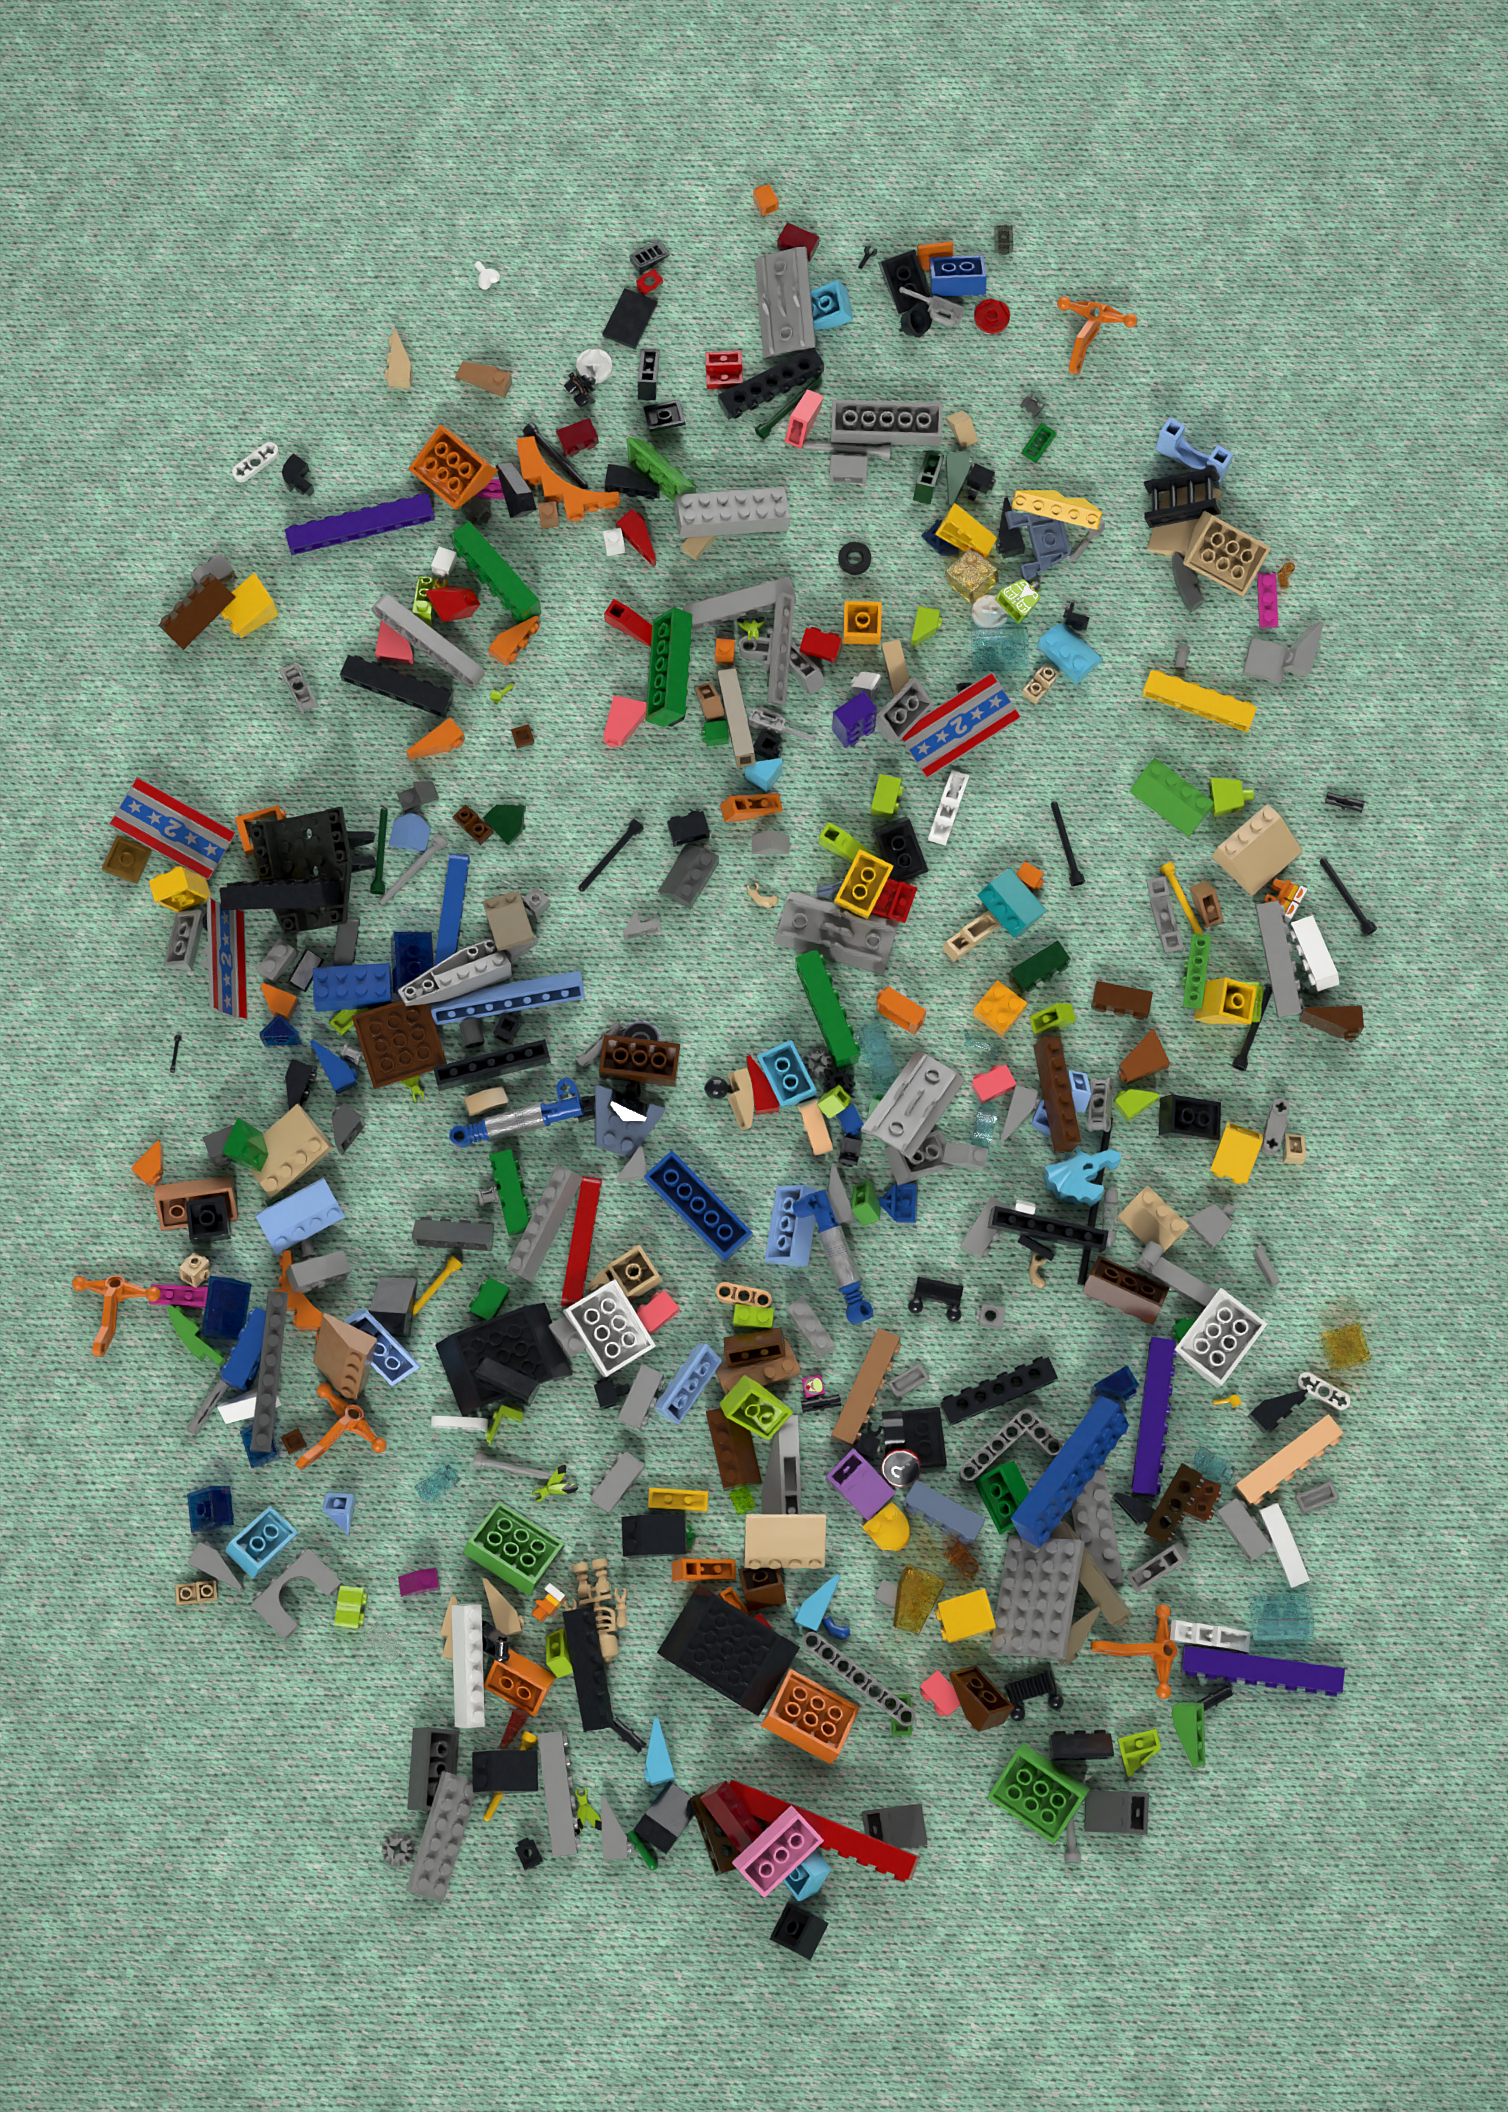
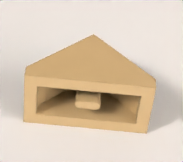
M959 411L945 418L961 449L978 442L971 417L966 413Z
M1285 1134L1283 1163L1303 1165L1307 1156L1304 1135Z

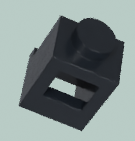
M761 731L753 745L754 753L768 760H772L775 757L779 758L783 751L781 740ZM771 747L772 751H768L766 748Z
M503 1013L493 1031L494 1037L511 1045L521 1027L520 1018L512 1013H509V1015ZM507 1026L512 1027L510 1032L505 1030Z
M527 1837L517 1842L518 1847L515 1850L525 1871L544 1862L533 1839L529 1841ZM526 1849L532 1851L531 1856L526 1857L524 1855Z

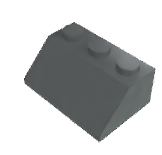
M687 844L658 892L691 910L717 868L719 856L703 847Z

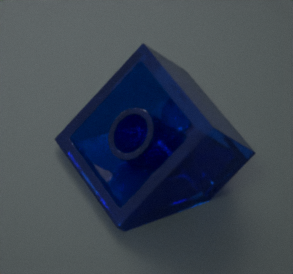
M1127 1365L1094 1384L1091 1393L1092 1395L1103 1396L1116 1401L1123 1399L1128 1401L1136 1396L1135 1394L1140 1385Z
M209 1486L187 1494L191 1533L223 1529L234 1525L230 1486Z

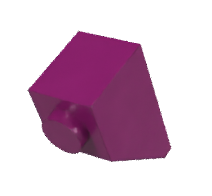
M436 1568L418 1570L398 1577L401 1597L440 1590Z

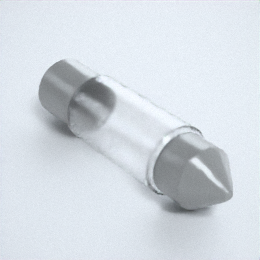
M1110 1186L1104 1193L1102 1230L1109 1231L1106 1244L1108 1247L1116 1241L1118 1229V1191L1113 1186Z

